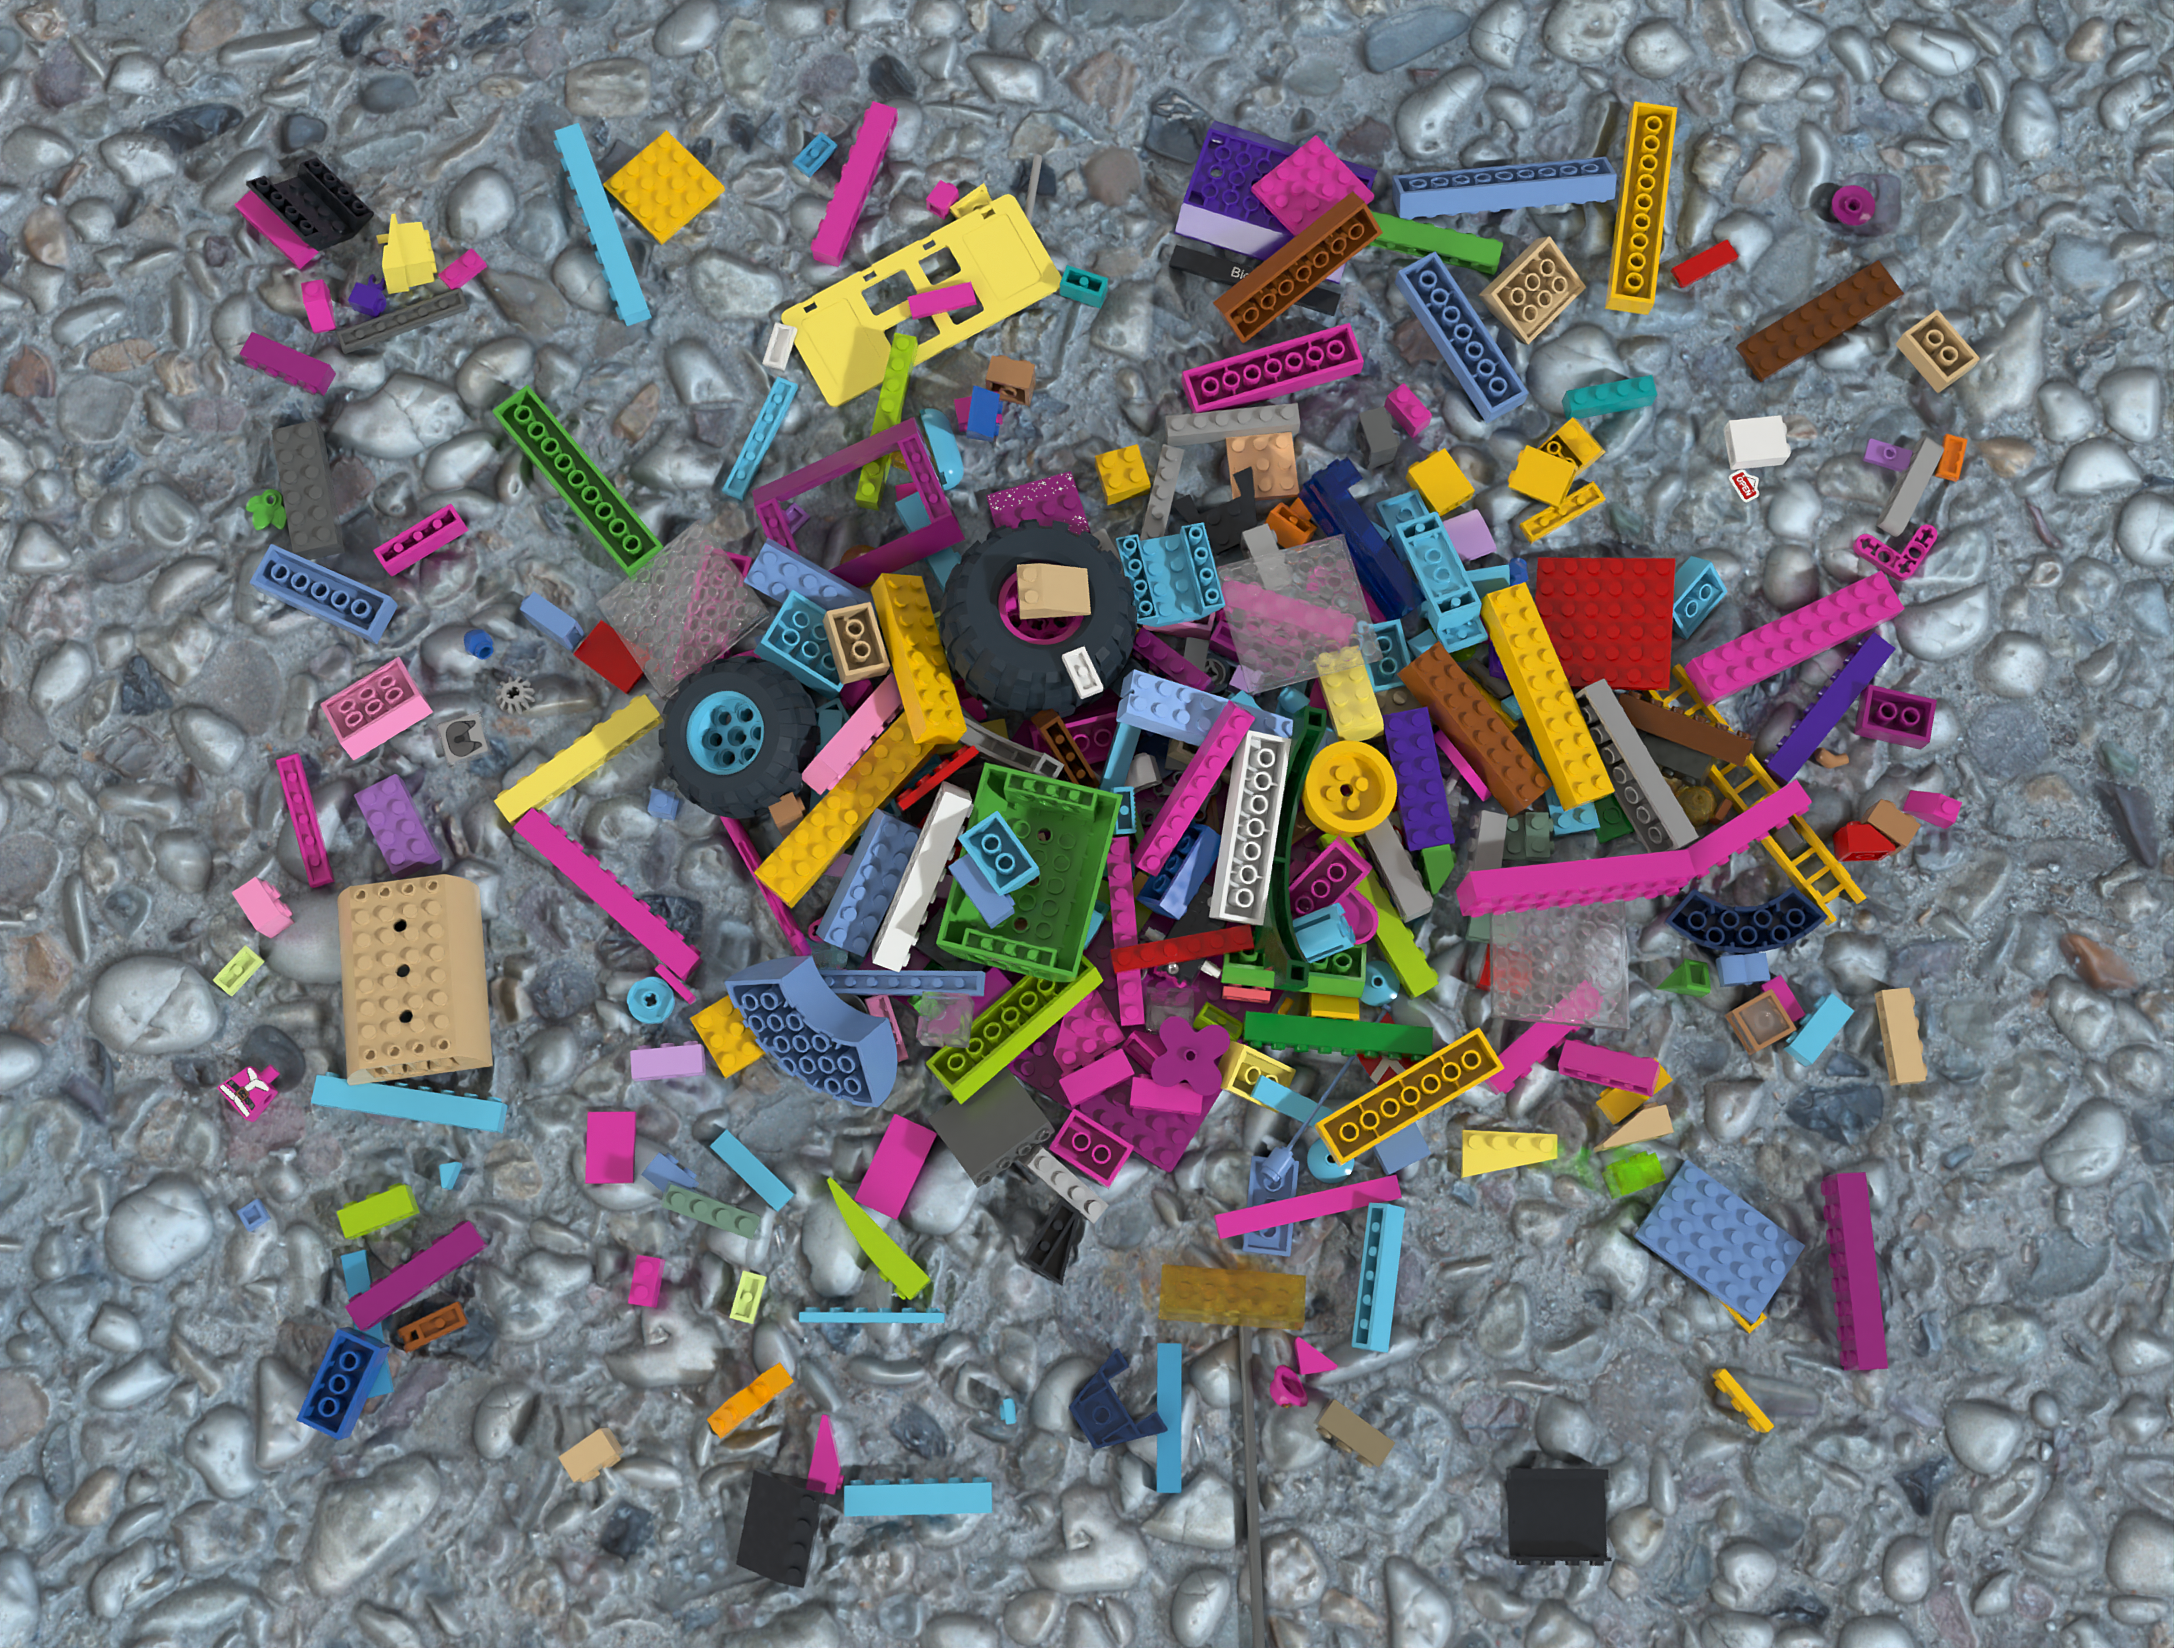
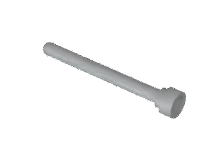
M1036 154L1033 159L1024 214L1030 224L1042 163V156L1040 154Z

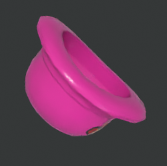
M1283 1364L1278 1365L1274 1370V1379L1270 1384L1272 1399L1282 1408H1290L1295 1405L1306 1407L1308 1396L1301 1380L1290 1367Z

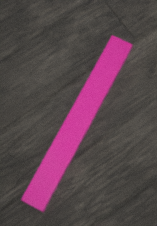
M1392 1175L1214 1215L1218 1237L1223 1239L1369 1206V1203H1382L1400 1199L1402 1196L1397 1175Z

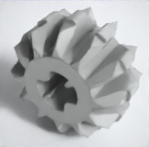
M518 676L515 681L512 677H508L507 684L504 681L500 682L503 688L496 689V693L499 695L496 697V702L500 703L501 710H507L510 715H513L515 710L519 715H522V708L524 707L526 710H530L528 703L535 702V699L531 696L535 693V690L530 688L531 684L528 680L523 681Z

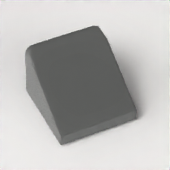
M1787 824L1771 836L1785 854L1803 842L1791 824Z

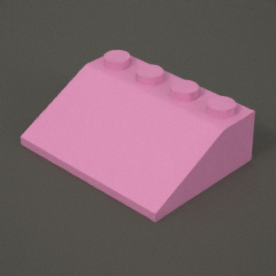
M400 657L395 658L320 704L340 744L353 760L365 755L378 745L433 713Z

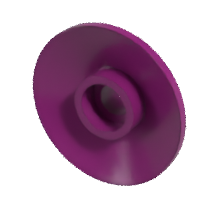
M1844 186L1835 193L1832 199L1831 206L1834 215L1838 220L1847 225H1862L1871 219L1875 211L1873 196L1869 191L1860 186Z

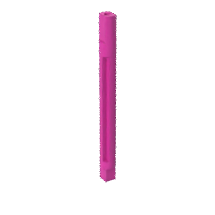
M719 816L797 956H810L813 951L788 906L756 878L754 872L763 862L740 820Z

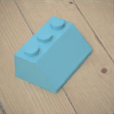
M1690 556L1675 574L1672 630L1683 639L1687 640L1728 592L1711 561Z
M998 810L958 837L961 844L999 896L1021 888L1040 875L1039 867Z

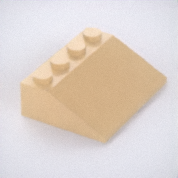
M1548 236L1538 238L1532 242L1478 296L1492 315L1523 343L1528 345L1586 286L1551 237Z

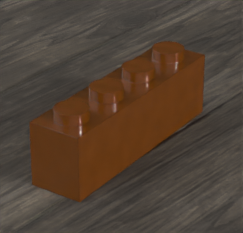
M1053 708L1041 710L1030 718L1054 758L1064 764L1062 771L1069 783L1090 788H1096L1101 785L1062 719Z

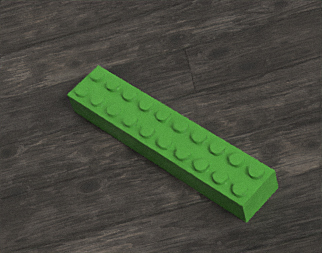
M528 385L492 410L500 425L631 582L667 556L659 540Z

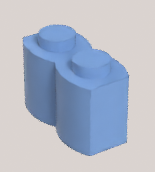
M1725 952L1722 953V957L1716 959L1720 987L1762 984L1770 981L1766 953L1756 952L1736 955V953Z

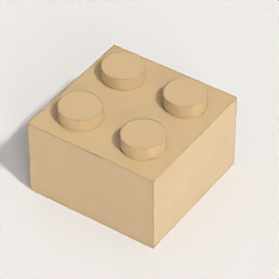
M599 1428L558 1458L573 1482L582 1481V1483H585L599 1476L600 1472L598 1470L601 1468H610L621 1460L619 1456L624 1453V1450L610 1428Z

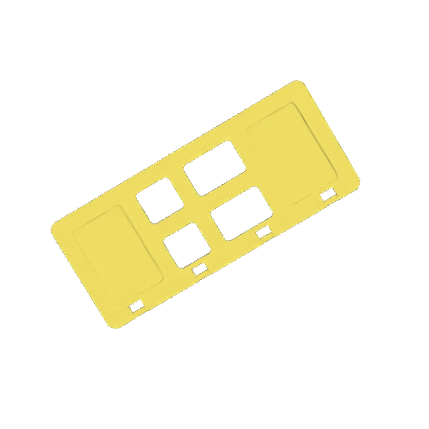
M1006 194L979 210L977 209L931 233L924 239L918 240L872 264L867 269L859 271L813 295L812 298L785 310L781 315V320L784 325L793 326L798 329L794 339L796 348L827 403L831 407H839L883 384L891 345L884 331L912 316L908 300L877 316L873 315L861 294L863 290L899 271L906 272L917 294L967 282L972 283L973 291L982 304L984 311L958 325L952 322L947 312L931 315L940 334L918 346L914 363L915 367L1058 291L1062 277L1015 197ZM992 209L995 214L984 219L981 214ZM933 240L936 245L924 250L922 245ZM947 247L956 259L961 271L936 285H932L919 265V261ZM874 271L876 277L866 282L863 276ZM815 302L817 308L806 313L804 308Z

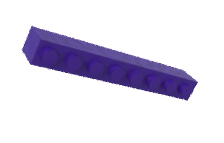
M1875 632L1868 638L1863 636L1856 645L1859 648L1855 654L1851 652L1842 662L1845 664V667L1842 670L1837 669L1830 677L1832 683L1829 687L1824 685L1816 695L1819 698L1816 703L1810 702L1803 711L1805 714L1802 720L1797 719L1789 728L1792 733L1788 737L1784 735L1776 744L1779 748L1776 753L1770 752L1762 762L1765 764L1763 769L1781 788L1791 781L1895 651V647Z

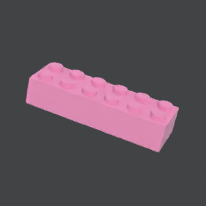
M892 672L802 773V780L819 795L826 789L831 791L897 716L900 710L903 709L904 705L896 677Z

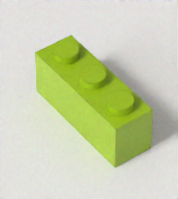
M396 1183L388 1187L389 1191L381 1194L380 1192H374L365 1196L366 1200L359 1203L351 1201L344 1204L343 1209L336 1212L345 1238L353 1240L420 1213L411 1186Z

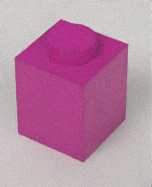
M940 180L926 198L927 210L946 220L951 213L950 207L959 201L957 188L949 182L945 183Z

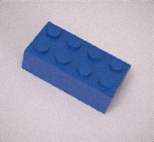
M1190 822L1156 877L1153 875L1149 876L1136 899L1156 914L1180 920L1219 856L1221 836L1209 826Z
M350 1327L337 1328L296 1420L338 1440L350 1437L391 1346Z

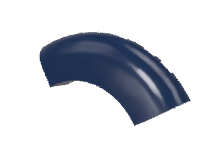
M1793 885L1772 901L1758 906L1746 907L1722 905L1720 902L1708 898L1694 888L1673 909L1663 923L1687 940L1707 948L1732 953H1756L1777 949L1799 940L1817 928L1828 915Z

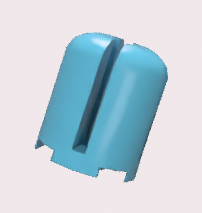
M1339 902L1292 921L1300 949L1309 963L1354 946L1353 943H1356L1352 926H1349L1345 917L1341 915L1346 912Z

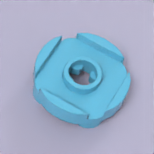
M647 977L632 985L628 992L627 1004L631 1014L638 1021L645 1024H659L672 1013L675 1006V993L664 980L657 977ZM652 994L656 995L657 1003L652 1004L651 1007L647 1006L646 997H651Z

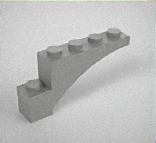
M964 717L967 731L958 740L959 743L964 746L967 745L968 748L974 745L979 751V755L995 765L1052 779L1058 777L1064 766L1061 762L1046 753L1037 752L1003 738Z
M1037 1144L1027 1155L1017 1159L1020 1164L1042 1180L1070 1205L1080 1210V1213L1091 1223L1094 1224L1109 1206L1040 1145Z

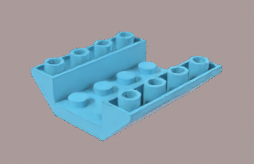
M1204 522L1182 526L1180 534L1142 541H1139L1138 534L1115 539L1124 576H1128L1135 596L1132 606L1136 607L1137 623L1152 627L1167 626L1199 620L1225 607Z

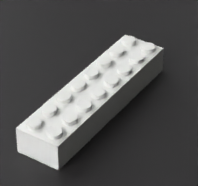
M1248 730L1235 750L1209 918L1242 924L1263 925L1291 739Z
M942 781L873 945V963L896 972H900L902 966L906 967L910 958L909 948L911 945L915 946L919 937L918 927L920 924L924 925L927 919V906L929 903L934 902L937 895V890H935L937 882L943 881L946 873L944 868L946 861H951L954 855V842L956 838L958 839L963 834L965 826L962 824L965 817L969 818L974 805L971 804L972 799L968 790Z

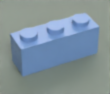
M969 853L948 867L951 874L991 929L1015 913L1012 907L1015 902L1008 893L1002 896L996 893Z

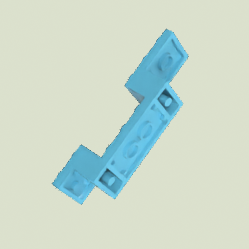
M1418 489L1376 503V510L1385 529L1391 533L1390 539L1401 562L1409 560L1429 602L1427 618L1438 641L1448 653L1486 641L1488 634L1479 618L1482 603L1438 512L1429 514Z

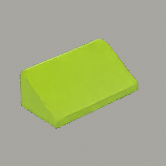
M1207 1001L1192 1024L1199 1031L1208 1025L1222 1026L1228 1032L1230 1040L1234 1042L1238 1041L1243 1030L1242 1022Z

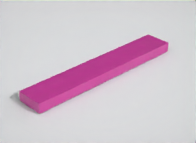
M295 753L277 759V768L309 885L311 888L334 882V876L300 754Z

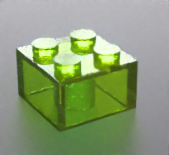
M1647 1151L1628 1157V1163H1626L1625 1159L1609 1164L1606 1166L1607 1171L1601 1173L1612 1200L1667 1180L1656 1153L1648 1155Z

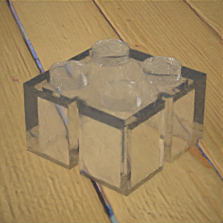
M923 991L920 1006L922 1016H919L916 1034L920 1043L924 1046L943 1047L945 1042L947 1047L969 1048L975 1004L971 996L964 993Z

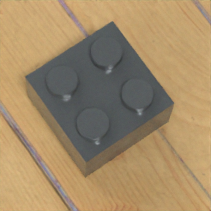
M1384 406L1359 413L1355 424L1354 433L1367 470L1393 463L1395 454H1397V448L1400 445L1397 433H1393L1391 427L1393 425L1390 413H1386Z

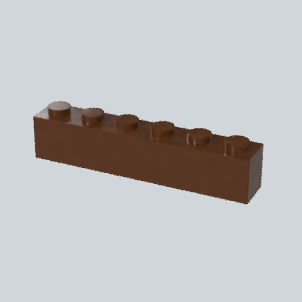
M1629 690L1628 693H1621L1618 702L1634 727L1737 766H1746L1756 741L1750 738L1751 734L1741 730L1734 733L1728 730L1729 726L1716 722L1715 725L1707 723L1706 717L1694 714L1691 717L1684 714L1686 710L1676 706H1672L1671 709L1664 707V702L1654 698H1650V701L1641 698V693Z

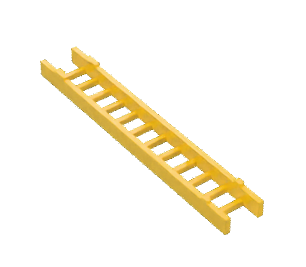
M1679 663L1674 666L1671 672L1682 685L1681 688L1664 700L1655 690H1642V693L1649 701L1650 698L1664 702L1663 706L1670 708L1668 705L1670 702L1687 691L1696 702V705L1684 714L1691 716L1701 709L1711 721L1709 722L1710 724L1715 725L1716 722L1729 726L1713 705L1705 706L1686 671ZM1751 753L1746 766L1753 776L1735 789L1724 778V775L1737 767V765L1730 763L1719 771L1713 764L1708 774L1725 798L1733 802L1732 806L1739 815L1780 790ZM1758 780L1767 791V794L1747 807L1738 793ZM1794 814L1788 819L1795 826V831L1798 835L1801 834L1811 846L1809 850L1791 862L1770 835L1760 842L1798 890L1828 915L1824 922L1829 926L1837 919L1824 903L1828 904L1835 899L1843 889L1846 890L1856 904L1866 899V896L1803 817H1797ZM1815 852L1826 866L1805 880L1795 866ZM1830 870L1840 885L1825 896H1822L1818 890L1816 891L1811 883Z

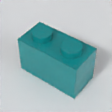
M1067 265L1060 281V296L1101 309L1108 291V278Z

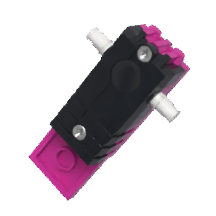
M1218 857L1211 867V872L1201 883L1198 893L1187 906L1186 913L1181 916L1180 920L1176 919L1168 933L1164 935L1149 927L1144 936L1149 937L1151 941L1155 942L1227 928L1230 921L1209 918ZM1209 957L1157 966L1154 967L1153 973L1159 977H1165L1166 980L1172 981L1176 987L1182 989L1184 986L1191 988L1201 970L1218 978L1222 969L1208 961Z

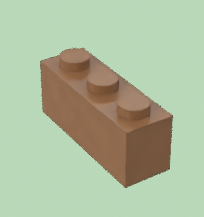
M793 792L780 797L782 801L768 806L783 839L787 838L808 815L801 798H795Z

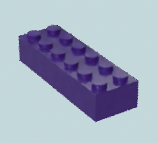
M1423 707L1382 715L1384 735L1382 737L1387 760L1396 777L1397 796L1395 801L1405 850L1413 853L1426 848L1454 844L1455 838L1428 708Z

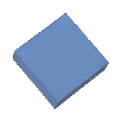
M258 1198L236 1211L248 1232L255 1230L271 1219L263 1203Z

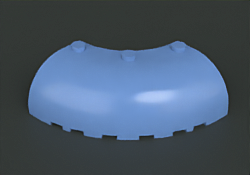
M812 955L768 960L743 969L724 981L735 1009L739 1008L744 1017L742 1022L745 1027H750L757 1037L755 1039L757 1044L766 1054L770 1052L779 1061L777 1065L792 1077L796 1075L806 1082L805 1086L818 1093L823 1091L832 1095L834 1100L840 1101L844 1099L851 1101L853 1105L879 1107L887 1099L893 1088L897 1072V1049L889 1018L865 1014L842 1001L821 977Z

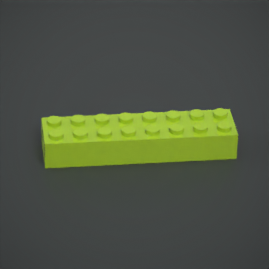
M1083 954L1076 980L1072 982H1053L1026 975L926 1061L925 1064L954 1098L962 1104L1100 985L1103 979L1096 967Z

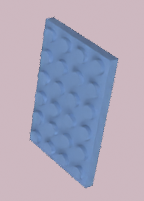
M1685 1160L1633 1235V1237L1739 1313L1751 1324L1756 1322L1805 1248L1804 1244L1689 1160Z

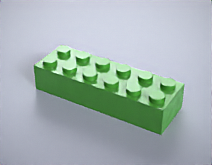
M1251 931L1252 939H1253V943H1254V941H1255V931ZM1356 944L1351 948L1310 963L1308 987L1299 991L1362 998L1366 979L1367 944ZM1254 949L1223 954L1222 983L1274 988L1275 972L1264 970L1265 954L1254 952Z

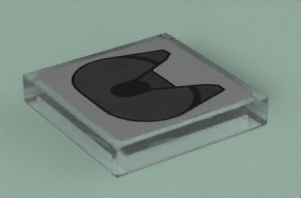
M480 711L435 724L446 764L449 768L493 754Z

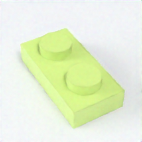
M245 945L213 981L227 994L233 996L265 961Z
M747 1271L742 1272L729 1318L754 1324L767 1277Z

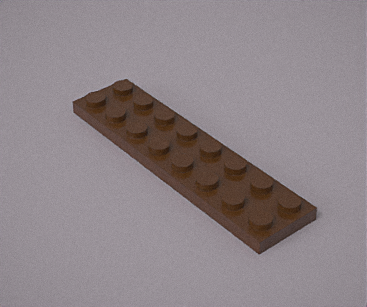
M1877 260L1739 343L1736 349L1759 381L1763 382L1897 301L1904 293L1882 263Z

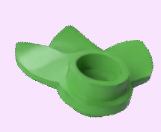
M268 489L262 495L253 496L248 501L246 510L253 513L252 522L256 530H262L270 525V523L281 530L284 529L287 517L283 506V496L278 490ZM271 496L274 498L272 504L269 503V497Z

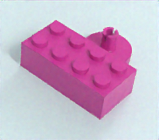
M1339 835L1289 885L1292 921L1339 902L1346 912L1341 915L1345 917L1348 925L1352 926L1356 943L1353 944H1362L1374 936L1379 925V916L1376 908L1355 888L1370 873L1372 866Z

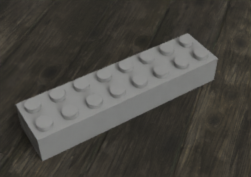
M1606 680L1597 681L1575 694L1574 697L1615 790L1613 794L1648 853L1677 851L1697 839L1699 836L1695 828L1690 823L1682 806L1678 803L1670 786L1666 783L1658 766L1653 761Z

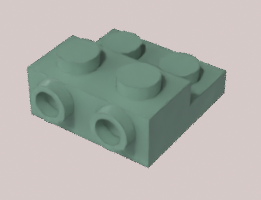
M1525 812V814H1516L1513 817L1503 814L1507 815L1508 818L1502 861H1547L1550 858V854H1554V841H1549V832H1553V819L1549 818L1548 812Z

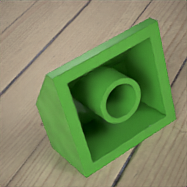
M1449 844L1422 849L1416 858L1418 871L1423 879L1422 885L1425 891L1428 890L1433 899L1453 870L1454 864L1457 863L1455 851L1450 849Z

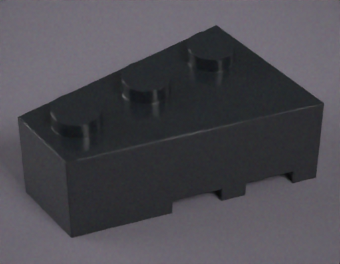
M1057 1198L1019 1260L1062 1286L1081 1211L1063 1199Z

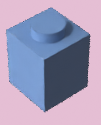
M652 788L648 812L652 817L675 821L679 797L675 792Z

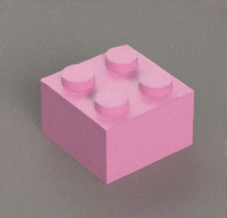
M254 877L232 892L254 928L269 938H273L295 923L291 918L293 915L292 910L286 903L283 904L280 901V892L274 885L271 886L267 880L262 881Z

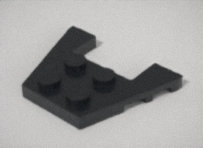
M1251 466L1233 474L1241 496L1202 514L1198 513L1190 494L1172 502L1174 508L1190 525L1204 522L1209 545L1217 555L1239 546L1242 532L1258 527L1254 475Z

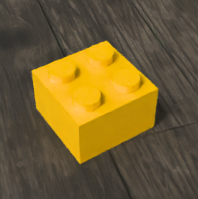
M1138 444L1095 456V468L1107 506L1150 494V481Z

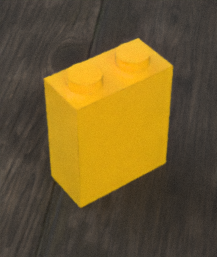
M1526 445L1525 450L1522 449L1517 457V462L1519 463L1516 470H1512L1508 477V487L1523 495L1561 509L1579 469L1578 466Z
M1445 448L1439 452L1437 450L1431 452L1426 457V460L1421 463L1419 461L1409 466L1405 478L1413 490L1418 489L1429 513L1437 511L1439 517L1444 516L1470 500L1475 492Z

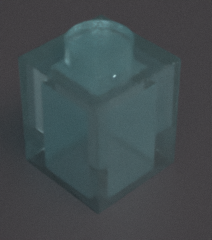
M833 944L812 946L811 955L817 970H847V950Z

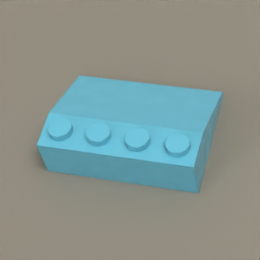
M792 589L755 648L754 653L789 671L800 682L832 701L841 691L844 684H841L822 621L826 610Z

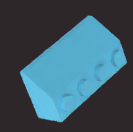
M1509 564L1466 571L1479 599H1482L1489 593L1510 587ZM1418 581L1414 591L1418 617L1428 619L1429 602Z

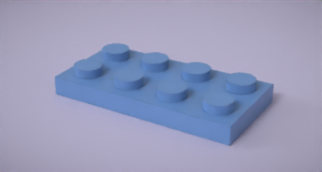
M1251 1156L1246 1208L1296 1197L1299 1161H1294L1282 1180L1279 1179L1277 1183H1274L1261 1173L1262 1165L1267 1157ZM1293 1223L1245 1233L1242 1252L1290 1257Z

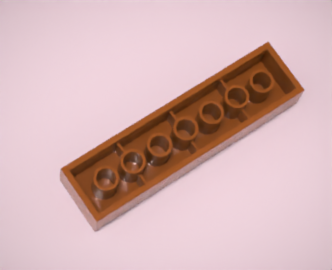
M1352 191L1215 300L1213 304L1231 331L1244 344L1383 232L1366 203Z
M1439 641L1397 673L1422 707L1428 708L1430 717L1510 817L1526 809L1553 785Z

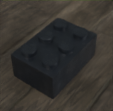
M940 907L919 935L914 949L948 971L984 972L988 965L961 959L937 946L936 941L945 912Z

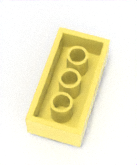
M1355 646L1314 657L1316 675L1338 742L1347 740L1362 741L1384 735L1383 718L1359 647Z

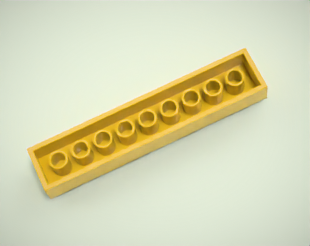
M1635 101L1629 113L1605 309L1648 315L1654 305L1677 116L1676 107Z
M1526 582L1487 594L1480 599L1482 603L1480 615L1564 812L1602 799L1615 791Z
M904 711L835 787L754 872L756 878L792 909L866 829L875 809L883 810L943 744L914 743L906 712Z

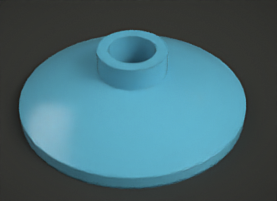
M1383 961L1367 962L1365 986L1362 998L1359 999L1373 1007L1389 1004L1396 998L1399 992V979L1388 963ZM1374 979H1380L1382 981V985L1376 986L1374 984Z
M1320 1138L1313 1143L1308 1151V1168L1312 1175L1321 1182L1328 1184L1339 1183L1352 1172L1354 1158L1338 1167L1336 1162L1329 1163L1327 1157L1331 1154Z

